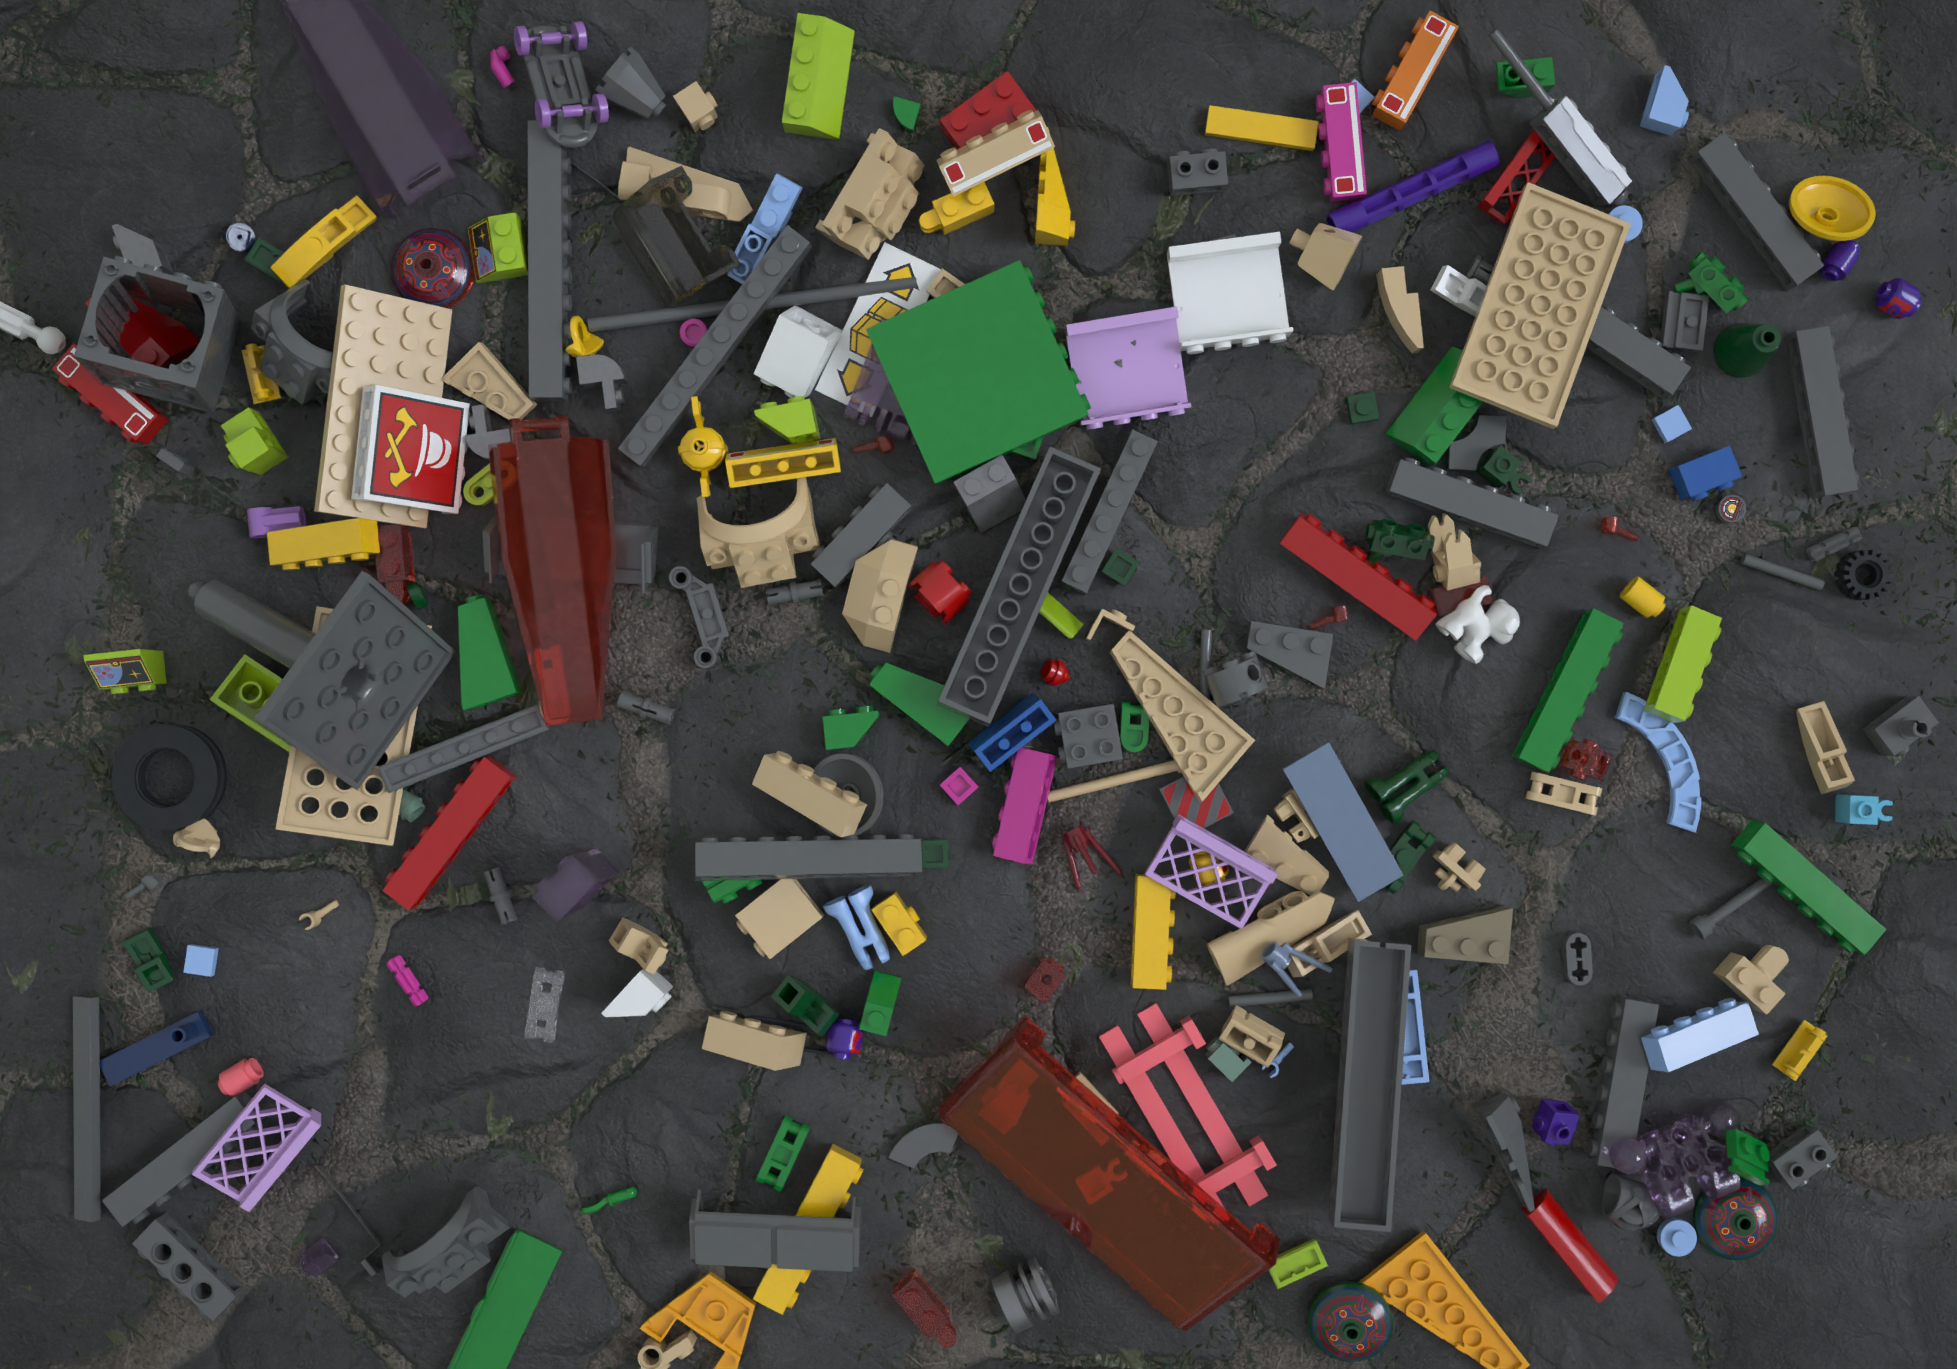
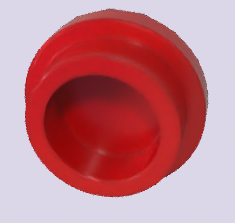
M1048 659L1041 670V679L1049 686H1058L1070 680L1068 669L1064 662L1059 659Z

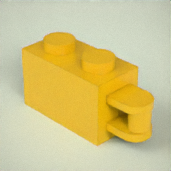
M982 182L954 197L950 193L932 201L933 209L923 213L920 216L919 222L920 228L924 233L930 234L942 229L945 235L994 213V202L985 182Z

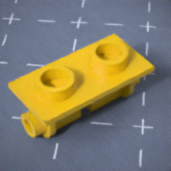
M257 344L246 345V350H242L253 403L259 404L281 399L279 385L273 380L268 379L260 370L265 345L257 347Z
M1803 1020L1772 1065L1796 1081L1827 1038L1826 1032Z

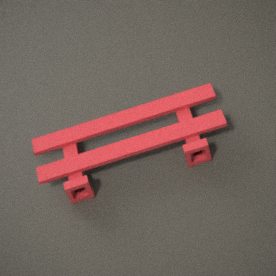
M1154 1003L1137 1013L1154 1044L1135 1054L1118 1025L1099 1037L1116 1065V1068L1112 1069L1119 1084L1125 1082L1186 1185L1187 1188L1183 1189L1182 1192L1190 1205L1197 1204L1212 1229L1230 1218L1216 1192L1235 1182L1250 1207L1268 1196L1254 1170L1264 1165L1268 1171L1277 1165L1259 1135L1249 1140L1253 1147L1244 1152L1242 1151L1183 1049L1192 1044L1198 1049L1206 1043L1191 1017L1187 1016L1180 1020L1183 1027L1173 1032L1157 1003ZM1163 1061L1167 1064L1224 1164L1207 1174H1204L1145 1072Z

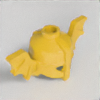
M698 396L691 397L692 409L697 428L689 430L684 435L680 446H678V453L687 466L701 473L702 497L711 496L709 488L711 480L708 472L720 466L725 459L726 453L729 452L728 446L725 445L720 434L712 428L703 427L704 416L702 417L701 402L698 401ZM698 441L704 442V445H700Z

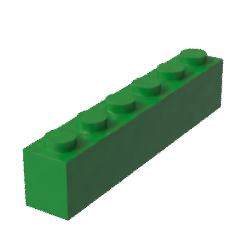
M1595 608L1584 611L1512 758L1540 772L1549 773L1550 770L1555 769L1561 757L1559 752L1562 746L1566 745L1572 737L1573 730L1571 728L1575 720H1579L1585 711V705L1583 704L1587 696L1592 695L1597 687L1598 681L1596 678L1600 670L1603 671L1610 661L1608 654L1612 646H1616L1622 637L1623 632L1620 630L1624 623Z
M1751 820L1731 844L1738 851L1737 857L1750 866L1753 864L1758 869L1757 874L1768 883L1773 882L1779 887L1777 892L1789 901L1793 899L1799 905L1797 909L1806 917H1813L1819 922L1817 927L1829 936L1834 935L1839 940L1837 944L1846 952L1851 954L1854 951L1866 955L1886 931L1880 923L1766 823Z

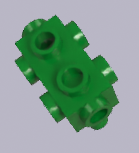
M1703 252L1697 254L1689 262L1691 267L1688 268V274L1691 278L1675 284L1677 293L1686 292L1694 288L1699 295L1706 292L1726 314L1731 309L1737 311L1748 301L1742 292L1745 288L1744 285L1734 275L1729 278L1723 272L1726 267L1716 256L1710 258Z

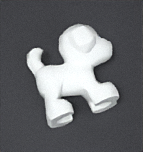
M1487 585L1477 588L1470 598L1461 601L1452 613L1444 616L1436 623V627L1446 636L1450 634L1456 641L1463 635L1461 640L1454 646V649L1464 659L1474 664H1478L1482 660L1484 653L1480 647L1489 636L1500 644L1509 643L1520 624L1518 612L1503 599L1495 600L1490 605L1488 611L1484 613L1481 601L1484 596L1490 595L1492 592Z

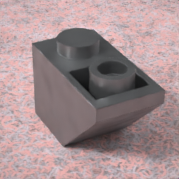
M119 224L112 225L115 236H113L114 244L122 252L124 258L131 260L133 265L144 267V264H149L162 269V273H173L164 246Z

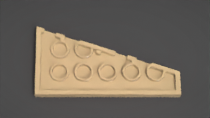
M1129 630L1110 651V654L1198 801L1201 803L1255 740Z

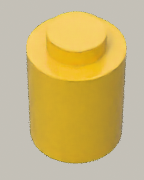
M1639 576L1633 578L1620 594V598L1646 618L1658 616L1666 605L1663 603L1665 596Z

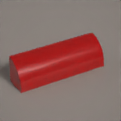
M1545 1188L1533 1198L1535 1210L1529 1212L1524 1206L1521 1210L1589 1295L1600 1303L1615 1288L1618 1280L1617 1275L1547 1188Z

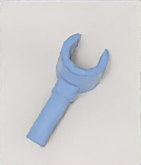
M1290 1042L1272 1061L1271 1065H1274L1275 1068L1269 1073L1270 1078L1277 1076L1279 1072L1278 1065L1294 1048Z

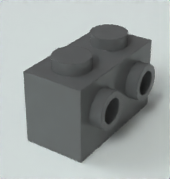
M1205 149L1201 151V154H1190L1189 151H1180L1174 153V156L1169 157L1167 167L1170 197L1225 192L1228 186L1225 151L1218 152L1217 149Z
M1805 1124L1769 1150L1770 1159L1768 1166L1781 1184L1793 1190L1806 1185L1809 1178L1815 1173L1828 1169L1831 1166V1162L1837 1158V1155L1818 1129Z

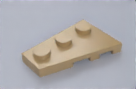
M478 342L441 378L443 382L452 385L467 396L483 403L486 407L513 423H519L537 405L481 342Z
M1266 815L1244 851L1273 867L1278 874L1276 879L1309 895L1319 892L1329 877V871L1306 850H1301L1292 841V837L1286 831L1282 832L1268 815Z

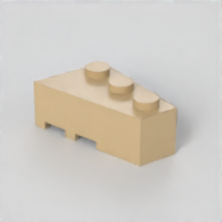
M721 1011L720 1015L709 1016L702 1049L777 1071L800 1066L807 1033L777 1025L764 1024L760 1020L753 1018H737V1014L733 1012Z

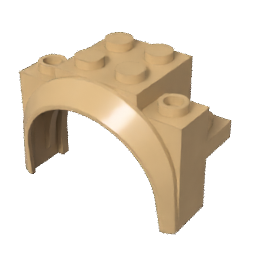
M806 477L797 478L796 497L785 511L769 520L756 524L729 525L715 520L712 514L708 513L705 497L701 495L697 498L700 544L707 566L711 565L712 569L734 565L741 588L796 578L794 554L820 548V541L814 522L812 499Z

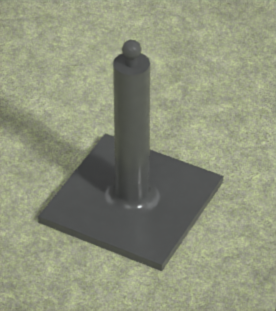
M364 571L359 574L317 633L310 631L221 580H212L208 583L195 581L189 585L187 590L189 598L194 601L195 611L200 617L290 668L254 719L356 790L360 788L456 652L377 580Z

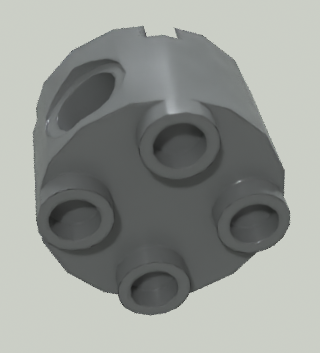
M1255 650L1239 656L1241 661L1233 657L1220 662V669L1218 665L1202 671L1217 707L1236 702L1243 697H1249L1268 688Z

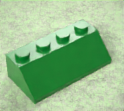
M1453 346L1385 433L1386 436L1428 468L1438 462L1483 403L1479 399L1449 388L1463 351Z

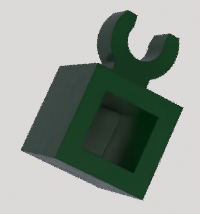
M1502 446L1493 449L1475 471L1495 488L1508 483L1509 490L1515 495H1520L1523 492L1517 487L1518 479L1526 484L1532 481L1529 475L1516 472L1522 462Z

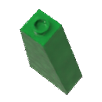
M481 595L465 599L466 604L458 606L461 705L463 710L470 711L523 693L492 600L485 597L482 598Z
M885 663L883 667L878 664L869 675V678L872 679L869 684L871 687L947 746L950 745L969 720L937 705L945 685Z

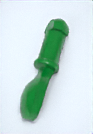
M633 1186L614 1193H607V1197L600 1202L581 1207L580 1211L583 1214H594L600 1211L606 1203L614 1206L616 1203L637 1196L638 1191Z

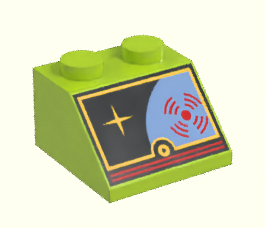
M516 212L490 216L468 228L477 283L528 275V247L524 222Z
M135 649L83 655L84 662L99 689L111 690V694L129 693V688L138 687L139 691L157 690L156 685L167 684L163 651Z

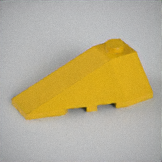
M1052 148L1040 154L1035 244L1068 246L1069 237L1074 238L1075 221L1070 220L1071 211L1055 151Z

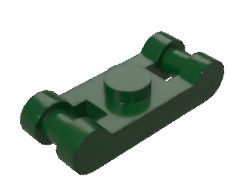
M1414 820L1406 826L1389 849L1404 875L1386 886V890L1392 894L1399 890L1404 879L1436 839V836L1432 833H1426L1420 829V824ZM1412 837L1419 841L1415 848L1408 844Z

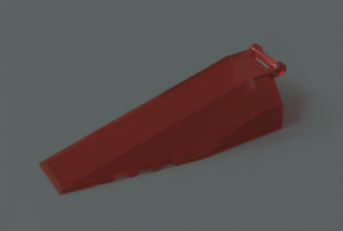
M558 415V418L521 421L519 418H510L512 441L488 445L490 472L502 562L546 726L600 720L603 714L604 678L607 669L606 656L610 636L611 600L617 558L609 441L602 437H570L567 415ZM559 429V438L522 440L521 432Z

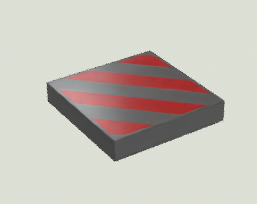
M1184 776L1159 788L1174 819L1179 814L1200 827L1206 828L1234 813L1219 783L1201 803Z

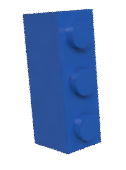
M1032 692L967 744L982 764L991 772L1053 724L1056 719L1042 700Z

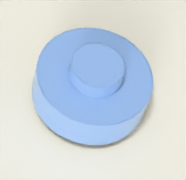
M1623 205L1616 207L1608 213L1611 216L1631 223L1624 243L1630 242L1641 232L1642 218L1640 213L1633 207Z
M1668 1218L1660 1224L1657 1230L1659 1245L1673 1256H1685L1696 1245L1697 1235L1694 1228L1681 1218Z

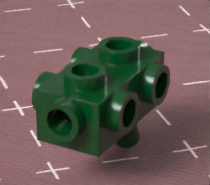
M1390 519L1373 520L1372 524L1368 523L1365 530V540L1368 541L1372 551L1366 559L1375 564L1383 555L1386 557L1396 555L1425 561L1427 552H1431L1433 549L1435 536L1428 534L1427 529L1418 524L1406 526Z

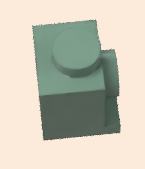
M1218 1036L1206 1047L1208 1050L1205 1053L1207 1058L1231 1082L1251 1063L1245 1054L1239 1057L1241 1052L1219 1040Z

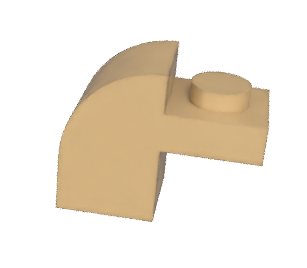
M624 917L609 939V942L617 952L635 959L645 971L651 974H655L658 967L664 963L666 954L669 951L666 948L668 943L661 937Z

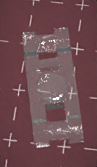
M537 967L535 969L525 1028V1039L534 1040L536 1037L543 1038L544 1042H554L561 991L565 979L564 971L556 970L555 973L546 972L545 968ZM543 983H551V991L542 990ZM537 1020L546 1021L545 1028L538 1027Z

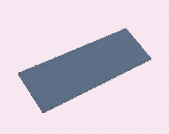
M1328 742L1283 768V771L1357 902H1360L1404 875L1341 765V761L1337 758Z

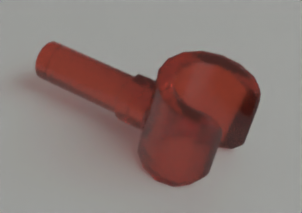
M882 436L874 442L855 446L854 452L860 453L878 448L881 455L894 450L895 447L890 438Z
M1613 516L1603 517L1602 531L1604 533L1618 534L1635 542L1638 541L1639 535L1619 527L1620 518Z
M1347 606L1332 607L1333 616L1311 623L1312 629L1315 630L1327 624L1345 621L1348 617Z

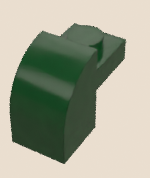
M791 975L786 976L771 996L786 1012L800 1017L820 1036L826 1033L839 1016V1013L826 1002L827 999L804 981Z

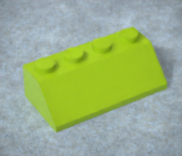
M797 14L782 117L785 133L834 140L840 139L855 30L827 17Z
M244 654L210 700L290 753L291 744L254 719L282 681V678Z

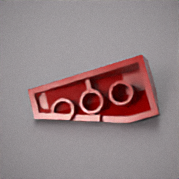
M91 298L85 303L87 307H89ZM132 298L140 310L135 314L127 312L130 320L128 323H123L124 330L120 334V345L133 360L169 369L170 364L178 365L190 357L200 343V340L183 323Z

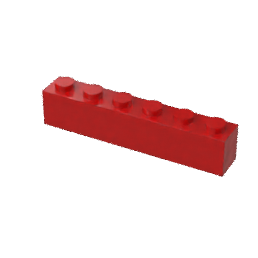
M1301 512L1281 538L1280 544L1416 641L1437 615L1436 608L1434 607L1435 602L1424 594L1419 597L1411 591L1413 587L1402 578L1394 579L1389 575L1390 570L1379 562L1373 564L1366 559L1367 554L1359 547L1354 545L1351 548L1343 542L1345 538L1335 530L1327 531L1320 526L1322 522L1311 513H1308L1306 516Z
M493 757L478 758L469 769L472 773L466 781L462 780L457 784L452 792L455 796L449 803L445 802L435 815L438 816L436 821L432 825L428 824L419 834L420 842L415 848L411 846L402 857L404 863L398 870L396 868L393 869L386 877L385 882L387 885L382 891L408 911L416 909L516 779L517 776Z

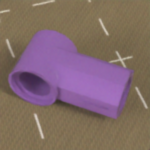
M301 506L277 509L271 507L247 509L250 538H267V532L307 525V517Z

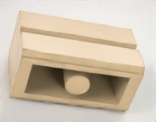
M1236 1005L1223 1025L1219 1040L1268 1068L1282 1046L1285 1033L1255 1015L1248 1014L1246 1010Z

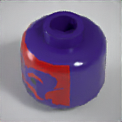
M1894 278L1889 282H1884L1876 292L1877 308L1894 319L1912 316L1921 305L1920 290L1902 278Z
M837 1018L836 1023L829 1027L825 1048L830 1052H834L833 1058L850 1060V1055H858L861 1052L864 1031L859 1030L858 1021Z

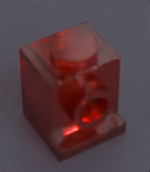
M1043 957L1023 982V986L1046 1004L1066 977L1065 973L1062 972L1065 967L1052 957L1049 961ZM1045 974H1049L1052 977L1051 982L1048 984H1044L1041 981L1042 976Z

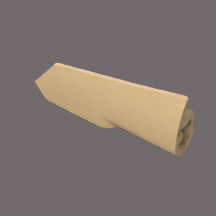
M632 147L627 148V160L622 163L618 186V197L620 200L672 207L683 214L733 222H741L753 212L738 183Z
M1301 891L1289 893L1261 908L1257 914V920L1244 926L1242 929L1234 932L1230 931L1207 943V948L1215 966L1223 976L1225 985L1232 984L1264 964L1265 961L1261 959V955L1264 949L1272 942H1277L1280 946L1287 942L1292 946L1324 925L1335 898L1322 892H1317L1309 897Z

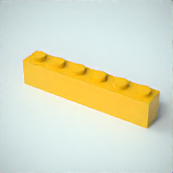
M832 1144L795 1216L836 1218L834 1215L838 1207L844 1209L851 1194L847 1190L851 1182L857 1184L864 1170L860 1168L862 1158ZM771 1264V1267L767 1269L753 1300L783 1315L786 1307L792 1309L799 1295L795 1290L799 1282L805 1284L811 1270L779 1269L777 1264Z

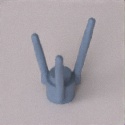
M1272 942L1264 949L1261 955V959L1278 973L1297 997H1301L1302 993L1284 971L1291 962L1289 954L1329 973L1332 972L1331 967L1292 948L1287 942H1284L1281 946L1277 942Z

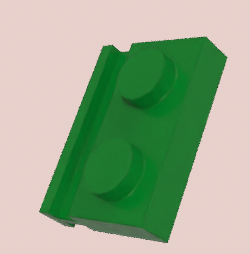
M1737 1129L1726 1130L1727 1158L1732 1160V1166H1728V1171L1758 1185L1770 1184L1769 1179L1765 1178V1172H1769L1768 1161L1770 1159L1767 1144Z

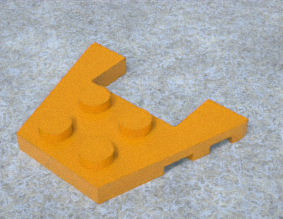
M710 1271L648 1318L640 1329L661 1343L674 1322L678 1319L725 1351L713 1369H738L756 1302Z

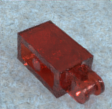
M402 524L378 526L380 553L375 554L378 582L386 584V589L402 604H405L409 600L406 585L409 582L415 581L410 527Z
M916 1269L912 1270L893 1286L892 1296L927 1339L934 1335L943 1347H952L956 1342V1330L949 1322L950 1311Z

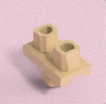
M1454 842L1445 847L1443 851L1436 850L1432 855L1435 860L1449 871L1446 873L1443 869L1439 868L1435 872L1441 879L1438 883V888L1444 891L1451 887L1457 892L1461 888V885L1455 881L1457 878L1467 888L1477 891L1481 886L1478 881L1486 869L1474 859L1464 869L1460 867L1457 862L1466 852Z

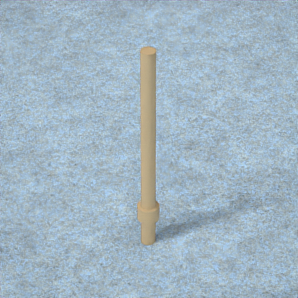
M1173 760L1049 791L1048 801L1062 800L1178 771V773L1182 772Z

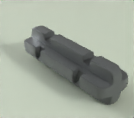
M1851 527L1844 530L1843 533H1838L1819 542L1817 545L1815 544L1807 548L1806 553L1811 561H1818L1826 555L1833 554L1849 546V544L1860 541L1862 535L1857 527Z

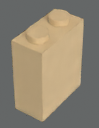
M780 879L735 916L738 918L736 924L745 935L749 933L756 941L753 945L762 957L767 955L771 959L823 918L825 914L797 879Z

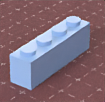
M1735 998L1724 999L1718 1002L1719 1006L1702 1008L1696 1011L1697 1015L1680 1017L1673 1020V1025L1658 1026L1651 1029V1034L1641 1037L1651 1070L1670 1072L1759 1035L1749 1003L1737 1002Z

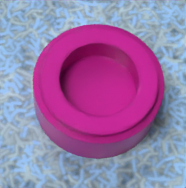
M689 319L682 324L680 337L687 346L694 348L708 329L701 320Z

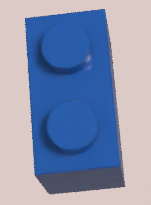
M1730 446L1669 469L1680 500L1690 497L1692 502L1709 496L1707 490L1716 487L1718 492L1734 486L1733 480L1742 477Z

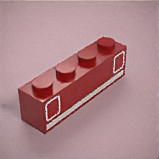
M73 343L52 368L60 375L58 380L71 390L75 388L80 392L79 398L92 408L96 406L101 410L100 416L111 425L117 424L122 428L121 434L132 443L138 441L148 445L169 419L140 394L99 384L74 357L77 344Z

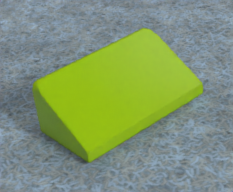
M1047 592L1039 613L1067 638L1072 639L1083 626V623Z

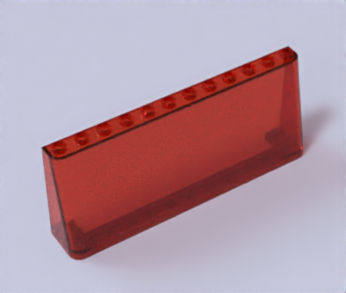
M1024 1015L942 1100L938 1107L941 1121L953 1128L964 1142L971 1144L978 1150L987 1162L995 1165L1006 1179L1013 1181L1020 1187L1028 1198L1037 1202L1047 1215L1055 1218L1062 1224L1070 1235L1078 1238L1087 1247L1089 1252L1097 1255L1104 1261L1112 1272L1120 1275L1129 1284L1131 1289L1139 1292L1146 1298L1154 1309L1162 1312L1171 1321L1173 1326L1177 1329L1188 1331L1276 1265L1281 1240L1260 1221L1250 1231L1047 1053L1040 1046L1046 1033Z

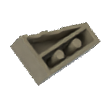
M1502 905L1494 909L1477 911L1465 916L1419 925L1417 953L1429 958L1509 964L1513 908Z

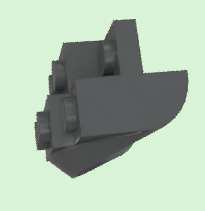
M474 1187L467 1192L463 1202L451 1219L421 1246L407 1254L402 1249L398 1252L389 1249L383 1254L382 1262L387 1286L404 1298L414 1291L420 1294L427 1288L431 1289L434 1286L445 1294L491 1261L487 1244L510 1228L508 1220L491 1208L487 1191L480 1187Z

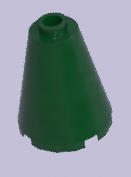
M1732 324L1723 329L1716 337L1713 346V353H1715L1718 361L1716 363L1726 375L1735 378L1753 376L1765 367L1779 347L1781 334L1775 326L1770 324Z

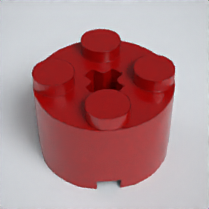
M941 560L938 564L931 562L908 584V588L911 590L915 587L918 593L914 596L918 602L935 619L940 615L944 619L941 624L947 625L970 603L969 595L972 592L962 581L957 583L951 576L953 573L951 568Z

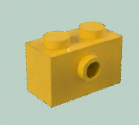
M896 891L873 906L872 912L903 956L926 941L927 936L917 923L920 920L919 916L912 906L906 907Z

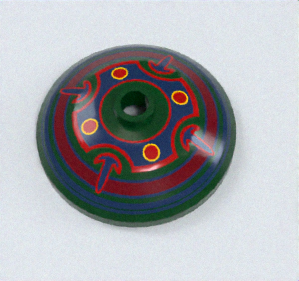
M1726 1176L1711 1182L1700 1193L1694 1206L1693 1223L1698 1238L1711 1252L1728 1260H1746L1760 1254L1772 1242L1778 1227V1212L1772 1196L1762 1185L1755 1184L1741 1176ZM1746 1219V1225L1740 1227L1741 1220Z
M1346 1281L1326 1287L1315 1297L1309 1309L1308 1325L1313 1341L1325 1354L1340 1361L1359 1362L1374 1357L1385 1348L1392 1335L1393 1317L1389 1304L1378 1291L1363 1283ZM1349 1329L1356 1330V1332L1353 1334H1350L1347 1331Z

